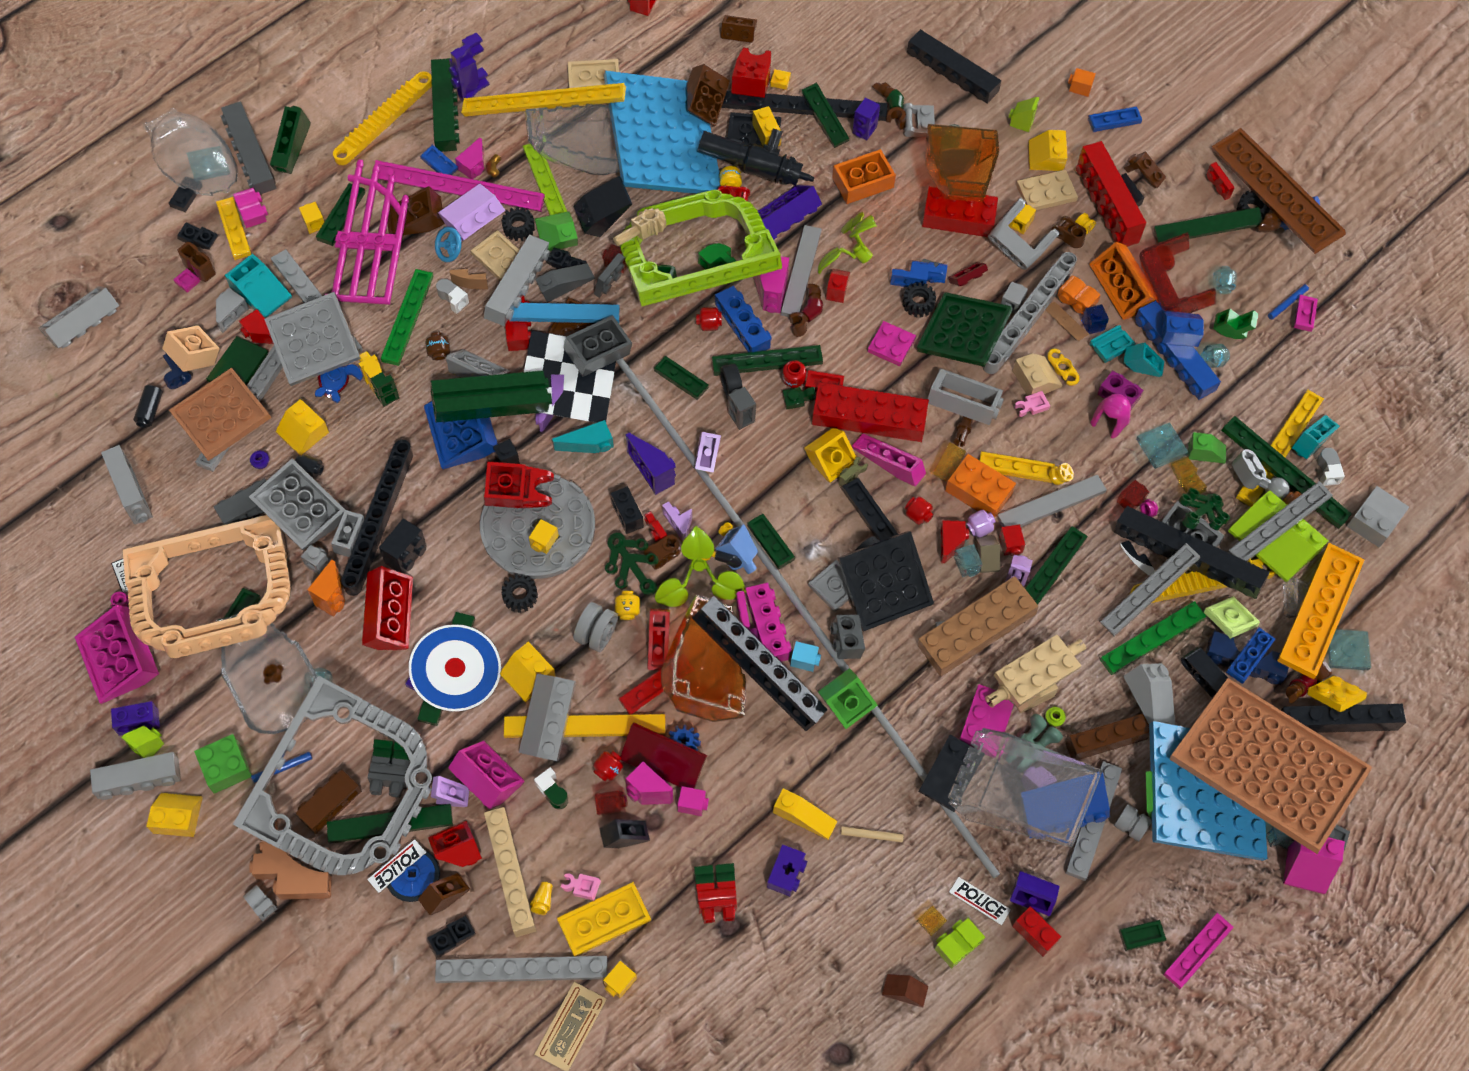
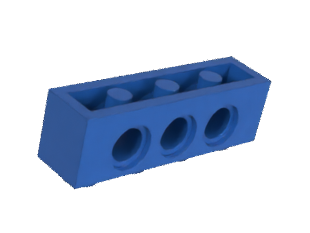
M731 286L715 294L716 307L722 313L747 352H759L770 349L772 337L769 331H765L762 327L759 317H755L750 304H746L741 291H737L734 286Z

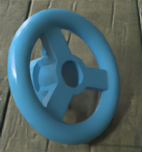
M444 227L438 232L435 239L436 254L440 260L447 263L454 261L458 257L462 245L460 234L453 227ZM450 232L448 239H446L444 242H441L442 236L445 233ZM444 247L448 251L449 257H445L440 248Z

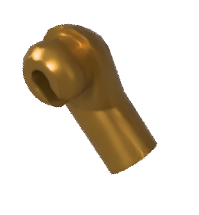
M494 154L486 164V171L493 178L499 174L496 165L501 161V157L497 154Z

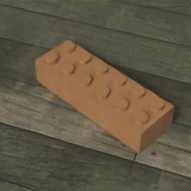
M1014 576L918 639V647L939 676L942 677L1035 616L1039 606Z

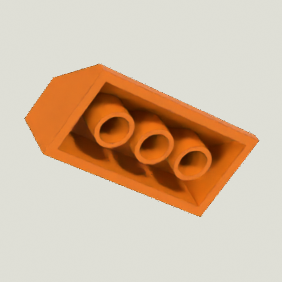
M1115 242L1089 264L1123 320L1136 316L1138 309L1154 301H1161L1126 245Z

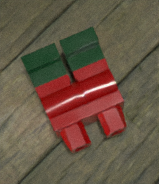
M734 863L715 865L717 888H715L713 865L694 867L699 914H702L705 924L715 922L714 912H723V921H734L737 898Z

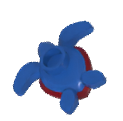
M350 364L319 375L318 383L320 388L315 391V397H323L324 395L327 398H332V401L335 403H339V393L347 386L349 375L361 381L363 379L361 370L356 365Z

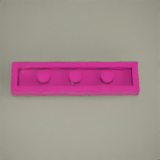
M1216 913L1163 975L1180 990L1234 927Z

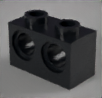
M627 486L610 493L611 504L625 533L629 534L644 528L643 516L629 487Z

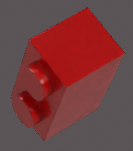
M1031 906L1012 926L1042 957L1061 938Z

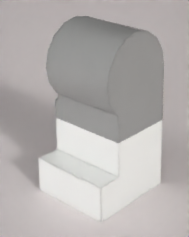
M441 279L436 283L439 298L447 300L454 313H459L469 303L468 294L450 280Z
M1332 448L1323 449L1317 458V463L1323 472L1320 482L1324 486L1338 485L1345 477L1339 456Z

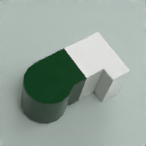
M550 767L536 777L534 782L555 809H563L568 804V795L566 790L555 783L557 779L556 774Z

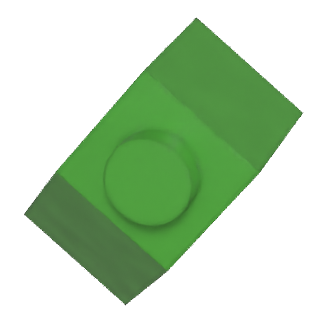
M1193 432L1188 442V459L1225 464L1226 445L1212 434Z

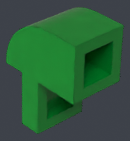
M711 244L698 253V264L705 270L736 262V259L731 257V248L724 244Z
M1227 309L1216 314L1213 329L1225 337L1244 339L1247 338L1248 331L1256 329L1259 314L1253 310L1243 315H1238L1232 309Z

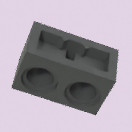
M745 387L733 390L729 394L728 414L739 430L754 423L756 417V403Z
M836 615L833 623L830 624V632L834 635L833 649L837 652L838 659H861L865 651V644L859 615Z

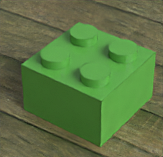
M234 734L194 751L206 783L214 794L252 776L241 746Z

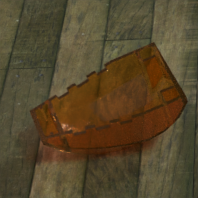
M928 124L925 166L942 197L947 200L982 202L988 193L999 156L998 131Z
M696 595L678 628L661 670V683L664 693L678 712L711 722L742 718L745 716V674L742 673V668L692 619L710 600ZM723 604L733 614L732 606Z

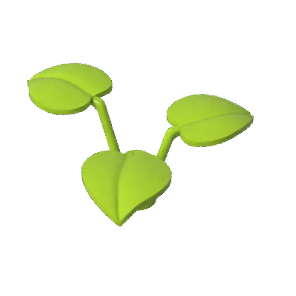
M860 212L842 227V234L850 230L849 237H854L857 241V244L852 249L854 252L851 253L844 248H834L821 259L818 265L819 274H821L825 267L835 261L841 252L850 255L853 259L857 257L862 264H865L872 258V252L865 246L859 236L861 232L877 227L872 215L863 219L864 213Z
M695 526L681 544L682 554L686 558L691 559V565H689L684 583L681 585V582L676 578L664 581L655 593V601L669 607L683 605L688 599V591L684 587L687 586L693 569L696 571L707 570L712 581L715 582L711 588L712 593L720 599H735L736 593L740 591L745 593L746 587L741 576L733 571L722 572L719 574L718 579L714 577L709 564L703 560L713 555L714 544L702 529Z

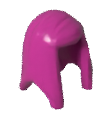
M1112 394L1100 402L1091 420V425L1095 427L1103 412L1109 418H1116L1117 423L1111 434V438H1116L1130 423L1131 404L1125 396Z

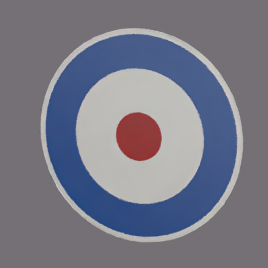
M446 625L428 632L415 645L409 660V676L415 691L425 702L441 710L464 711L480 705L494 692L500 679L501 661L496 647L486 635L469 626Z

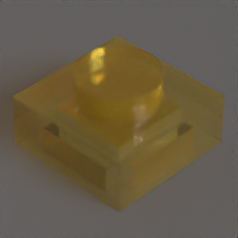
M932 905L917 919V922L932 937L947 920Z

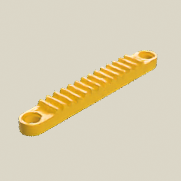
M422 71L416 74L409 82L406 81L404 86L401 85L400 90L397 89L395 94L392 93L391 98H387L386 103L383 102L381 107L378 106L377 111L374 110L372 115H368V119H364L363 124L360 123L358 128H354L353 133L350 132L348 137L345 136L344 141L333 151L335 162L338 165H346L351 162L432 87L431 74ZM421 79H428L426 83L419 82ZM341 153L347 154L344 158H338V155Z
M1250 559L1247 561L1262 569V565L1265 564L1260 559ZM1272 570L1267 579L1272 578L1276 573ZM1191 571L1188 574H1182L1152 603L1226 588L1227 586L1197 571ZM1142 583L1134 585L1130 591V594Z

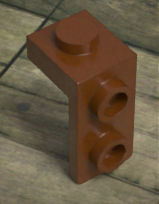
M1146 151L1130 156L1127 160L1128 163L1124 166L1127 173L1139 169L1155 189L1166 179V176Z

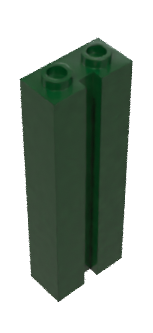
M544 371L431 380L430 392L436 423L548 412L549 405L552 404L551 393L547 391L549 389L548 378H545Z

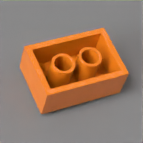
M881 149L833 166L832 179L846 204L894 188L896 175Z
M967 454L948 480L945 491L976 511L985 510L987 514L991 512L995 518L1013 494L1016 482Z

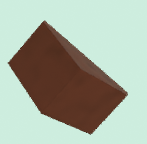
M887 974L882 996L923 1008L929 986L910 975Z

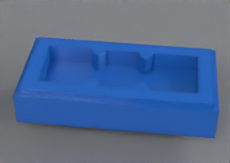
M433 144L420 156L426 164L438 173L453 175L458 170V166Z

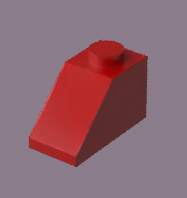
M838 269L832 270L827 287L826 300L844 303L850 272Z
M257 309L239 320L241 325L239 330L245 338L249 337L253 343L274 344L264 320L265 318Z
M942 520L940 528L941 563H946L964 547L965 540L969 539V528H966V521Z

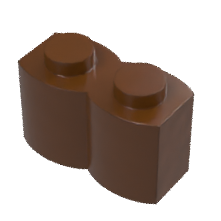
M186 242L177 249L184 266L193 271L201 281L207 282L216 275L209 257L199 252L194 244Z

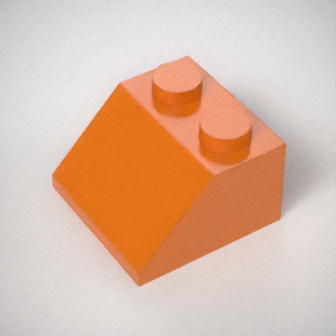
M331 559L307 590L314 605L334 617L337 612L339 613L343 609L345 595L341 582L342 577L335 561Z

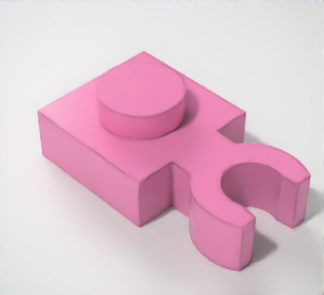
M1043 391L1026 396L1025 402H1016L1014 408H1023V410L1019 411V417H1023L1028 411L1035 415L1049 410L1050 404Z
M571 874L564 875L566 880L571 881L568 885L561 884V888L564 891L570 892L574 890V896L594 901L601 882L599 878L579 874L578 879H575Z

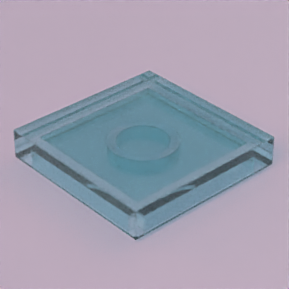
M1336 630L1328 648L1330 668L1370 670L1371 659L1368 632Z

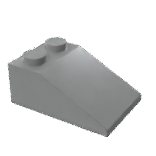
M1376 486L1347 527L1380 548L1404 516L1409 506Z
M1162 663L1141 664L1123 676L1148 724L1155 721L1175 725L1172 680L1169 677L1167 668Z

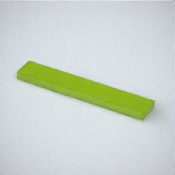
M537 141L523 145V151L539 191L545 194L544 203L549 216L567 212L540 142Z

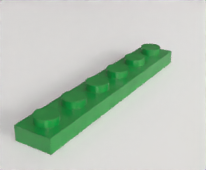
M415 269L382 353L381 362L396 366L400 365L433 280V273Z
M1194 601L1102 656L1100 661L1112 676L1203 621L1206 615Z

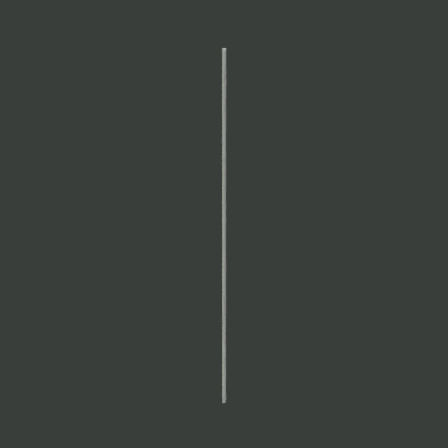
M624 359L617 360L616 362L695 469L696 457ZM695 469L737 527L743 525L742 520L706 471ZM748 530L758 550V557L844 673L849 669V666L843 659H838L837 652L834 651L830 640ZM876 706L871 710L924 782L928 774L879 707ZM939 804L993 878L1000 875L999 871L958 815Z

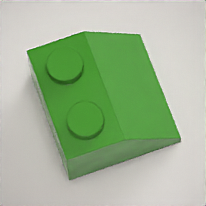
M850 668L818 691L845 729L878 706L861 680Z

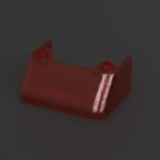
M1188 232L1145 248L1139 255L1140 263L1161 308L1166 311L1193 313L1216 304L1215 288L1179 299L1166 271L1171 270L1175 266L1173 255L1189 250Z

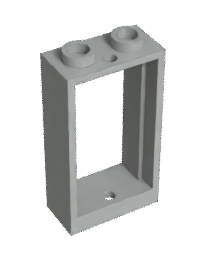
M940 368L930 389L928 404L990 425L992 419L996 420L1003 404L1004 398H1001L1003 390ZM942 386L991 403L992 406L980 404L941 390Z
M120 445L101 452L123 507L133 523H144L152 518V513L133 468Z

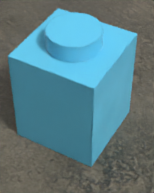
M796 641L790 666L813 672L815 665L819 666L821 654H818L819 647Z

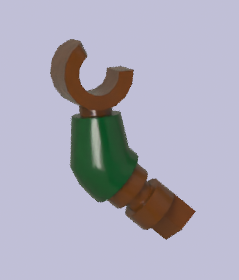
M886 82L882 84L875 83L872 88L884 96L889 103L890 110L887 113V122L891 123L892 119H898V127L903 129L905 127L906 112L903 109L904 97L898 89L891 88Z

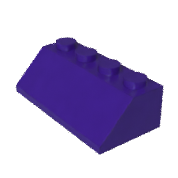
M796 185L759 209L758 213L774 240L779 233L789 230L792 224L799 223L804 220V216L816 212L817 208L822 205V202L814 186Z

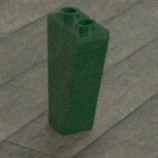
M285 106L270 162V166L274 171L288 174L293 172L311 122L300 107Z

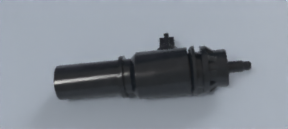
M773 128L768 145L764 144V146L754 143L746 145L744 141L734 138L728 139L704 131L697 152L734 164L735 167L740 166L746 173L773 182L775 180L777 184L780 180L782 185L792 184L796 186L799 178L806 181H814V176L801 172L803 163L797 162L792 156H790V159L786 158L787 154H784L783 157L779 156L781 149H778V145L783 131Z

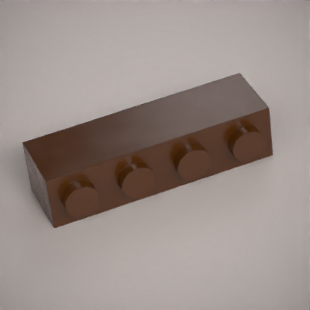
M1140 714L1070 735L1065 744L1072 762L1147 740L1150 736L1149 724L1144 714Z

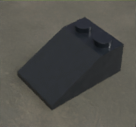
M617 176L583 195L573 207L584 233L601 237L627 211L632 202L625 185H623L622 178Z
M949 735L918 792L955 812L986 754Z

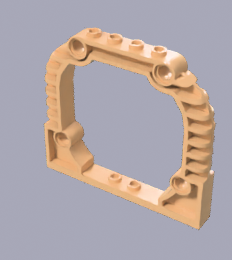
M267 515L123 549L130 623L137 638L144 644L153 646L156 650L166 651L167 655L171 658H179L263 636L267 631V626L276 620L277 614L283 612L290 598L291 586L284 532ZM244 540L245 545L254 548L258 560L261 563H265L268 580L267 592L259 604L244 608L237 617L190 629H184L178 625L161 628L154 623L152 591L160 585L158 575L169 564L168 558Z

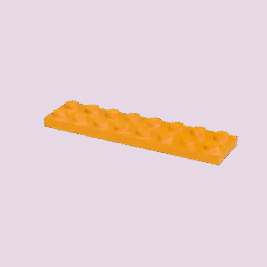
M1331 543L1327 544L1278 657V662L1312 679L1316 678L1362 568L1364 559Z

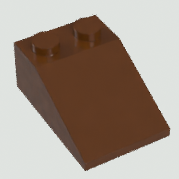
M428 186L408 196L409 202L407 204L403 236L430 232L445 224L438 214L443 209L441 196ZM392 205L390 206L387 225L389 234H396L399 215Z

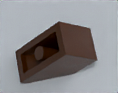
M457 873L430 883L418 898V901L429 915H433L445 910L466 894L470 888Z

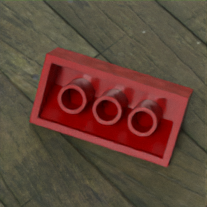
M383 566L367 573L363 646L376 650L409 649L412 576Z

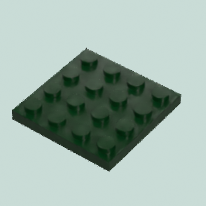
M944 292L917 345V351L985 367L1008 321L1012 307Z

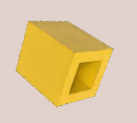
M316 202L299 207L309 234L319 231L324 224V219Z
M1025 204V207L1013 219L1009 227L1024 235L1034 220L1036 209Z
M540 519L529 536L531 548L536 552L547 554L559 536L558 528Z
M619 961L603 980L606 986L604 990L612 997L616 995L621 998L637 980V975L623 962Z

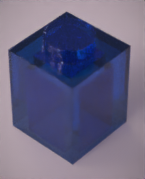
M1101 304L1085 308L1081 321L1089 334L1104 331L1109 318Z

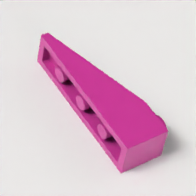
M862 434L852 445L854 450L899 480L916 487L926 475L922 459L866 434Z

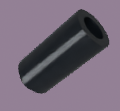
M152 385L144 386L133 418L137 426L141 428L152 426L163 394L160 388Z

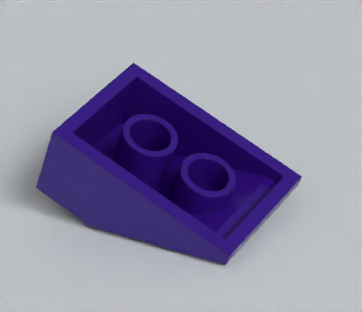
M627 433V453L654 494L656 495L675 485L676 473L674 468H676L673 459L671 457L668 458L665 452L633 434Z

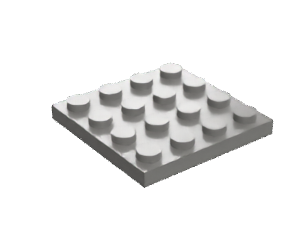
M335 292L264 319L290 386L361 359Z

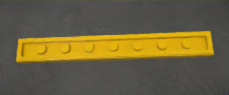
M1307 390L1272 442L1271 446L1285 458L1324 398ZM1263 466L1266 471V478L1271 480L1274 474ZM1258 485L1254 489H1248L1243 486L1236 499L1252 507L1265 488Z
M665 714L569 716L564 737L628 736L633 723H637L665 736ZM527 716L504 717V738H522Z

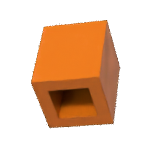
M1076 68L1075 73L1070 75L1068 84H1071L1069 92L1089 97L1096 73Z

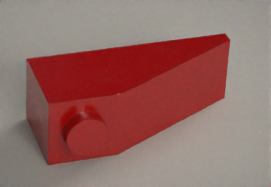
M670 609L650 610L648 670H660L668 664Z

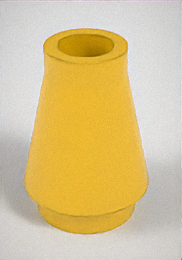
M541 882L530 903L533 913L546 915L547 911L550 910L552 884Z

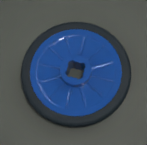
M426 851L421 858L407 867L401 875L387 886L388 890L393 896L402 901H418V898L429 884L438 881L440 878V868L437 860L431 853ZM416 872V877L409 878V873Z

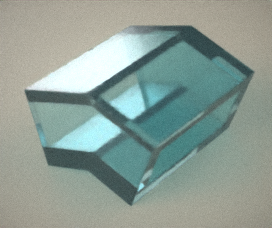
M1275 827L1266 834L1270 847L1279 845L1287 849L1294 842V839Z

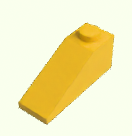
M784 788L774 805L773 814L829 840L837 824L835 819L804 798Z

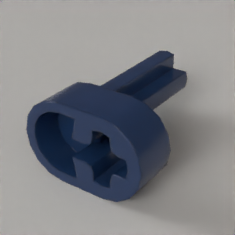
M167 353L163 355V358L172 370L163 378L169 389H176L187 384L192 378L190 372H183Z

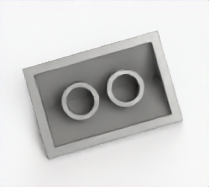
M465 349L446 356L449 372L461 378L510 374L511 372Z
M1179 501L1174 504L1162 520L1163 523L1217 548L1225 536L1220 531L1212 529L1203 518L1199 519V524L1195 529H1189L1182 523L1183 517L1193 511L1187 506L1180 504Z

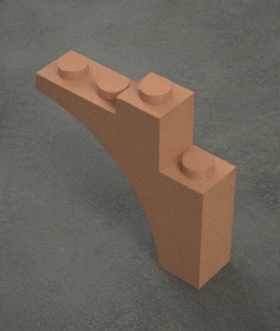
M276 820V822H275V828H276L277 830H278V820ZM260 840L261 853L253 855L249 870L256 880L277 879L273 883V892L276 893L280 900L331 898L332 877L328 872L308 869L294 861L285 851Z

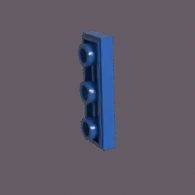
M1258 628L1226 673L1243 684L1273 644L1275 638L1261 628Z

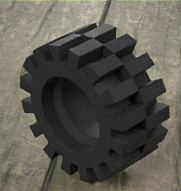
M1252 190L1251 192L1246 191L1245 194L1243 193L1236 210L1241 211L1252 209L1248 204L1257 205L1260 208L1262 220L1270 211V208Z
M516 207V210L511 208L510 212H505L506 215L502 217V226L506 237L509 236L510 240L514 238L515 241L521 238V241H524V237L527 239L529 235H533L535 230L534 218L528 209L525 212V208L522 207L519 210V207ZM516 221L525 222V225L522 227L512 226Z
M919 282L918 286H916V283H913L912 287L909 285L905 290L903 307H905L904 310L906 312L909 310V315L914 313V317H917L919 314L921 318L924 314L928 316L929 312L932 313L936 302V293L932 291L933 288L931 286L927 288L928 284L921 286L922 283ZM917 296L923 297L926 302L919 304L914 302L913 298Z
M518 574L515 575L514 579L509 577V582H504L501 592L506 607L508 609L511 608L513 612L517 609L518 613H521V609H524L526 612L528 607L533 608V603L536 604V598H538L535 582L531 581L529 576L525 578V575L522 574L521 578L518 577ZM517 588H524L527 591L526 597L522 599H515L512 593Z

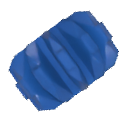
M684 724L683 729L680 730L676 726L675 732H669L670 739L679 743L682 742L681 740H686V744L683 745L698 751L697 747L701 745V741L698 740L699 733H694L693 727L687 730V725Z

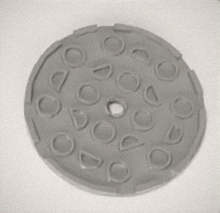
M555 474L553 481L539 484L535 488L537 492L552 498L550 506L509 508L484 505L480 518L482 543L489 557L500 568L510 574H518L519 577L522 574L525 575V578L529 576L531 579H543L562 574L581 561L593 542L595 515L590 500L575 483L569 482ZM540 519L558 528L559 536L547 554L536 552L531 548L529 536L535 529L533 524L539 522Z

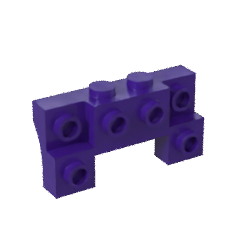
M477 32L463 39L462 47L450 52L449 71L452 75L451 82L457 88L459 99L462 102L464 98H472L478 91L490 85L485 78L488 76V73L483 67L477 69L476 61L473 59V56L484 51V48L480 45L483 40Z

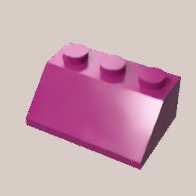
M978 684L959 740L981 751L986 756L996 759L1014 704L1009 700H1003L993 708L990 707L991 701L987 703L985 697L996 690Z
M485 741L459 750L448 767L455 777L489 810L501 805L525 782Z

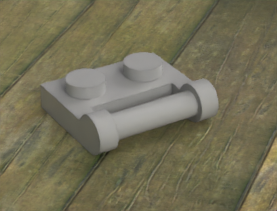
M904 104L903 109L906 112L905 136L935 137L934 105ZM912 114H916L917 128L913 127Z

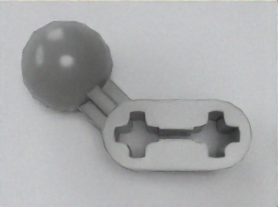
M1245 449L1233 460L1232 466L1246 488L1254 489L1259 485L1265 488V493L1271 490L1281 500L1289 493V485L1283 478L1276 477L1271 480L1266 478V471L1253 451Z

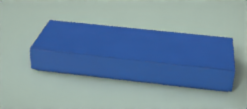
M1136 106L1092 114L1088 116V121L1092 131L1097 132L1140 124L1142 117Z

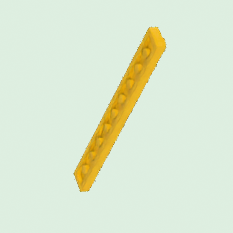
M624 83L464 98L461 113L465 117L624 102L626 86Z

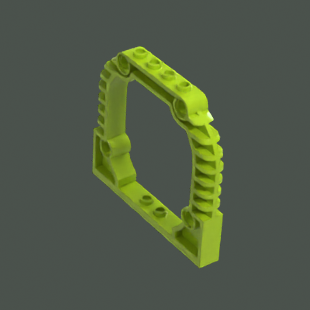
M710 190L642 208L637 212V216L639 212H643L645 209H659L664 212L666 226L701 216L710 218L730 216L741 223L747 234L744 239L746 251L741 255L742 260L672 278L671 274L658 271L655 262L646 261L640 247L642 239L638 236L620 245L641 307L782 269L781 254L769 230L764 226L757 209L745 199L733 197L731 194H722L719 190ZM631 222L630 225L624 229V231L632 227Z

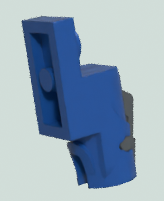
M923 259L921 262L912 261L910 271L903 269L892 270L890 285L902 287L910 285L912 287L913 283H916V286H918L919 282L922 283L921 286H924V284H927V281L930 283H945L948 265Z

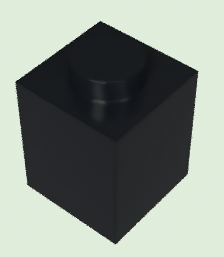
M510 439L493 446L497 462L520 464L518 453Z

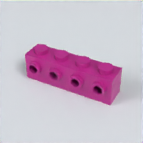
M768 583L745 588V597L754 627L757 628L758 640L780 662L789 660V653L792 652L790 642L785 640L786 629L784 623L781 624L779 617H781L779 606L774 604V600H776L774 589H770Z

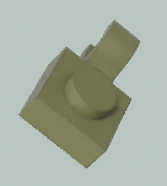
M857 457L849 469L845 468L840 473L839 485L841 487L855 480L860 473L867 470V463L863 466L858 465L861 462V457Z

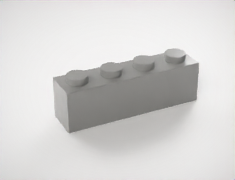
M174 752L90 770L92 793L101 800H108L119 794L130 795L133 791L138 790L149 791L161 785L172 786L175 782L181 781L179 759Z

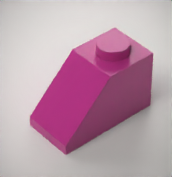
M480 137L455 158L458 170L470 179L480 176L484 171V148Z

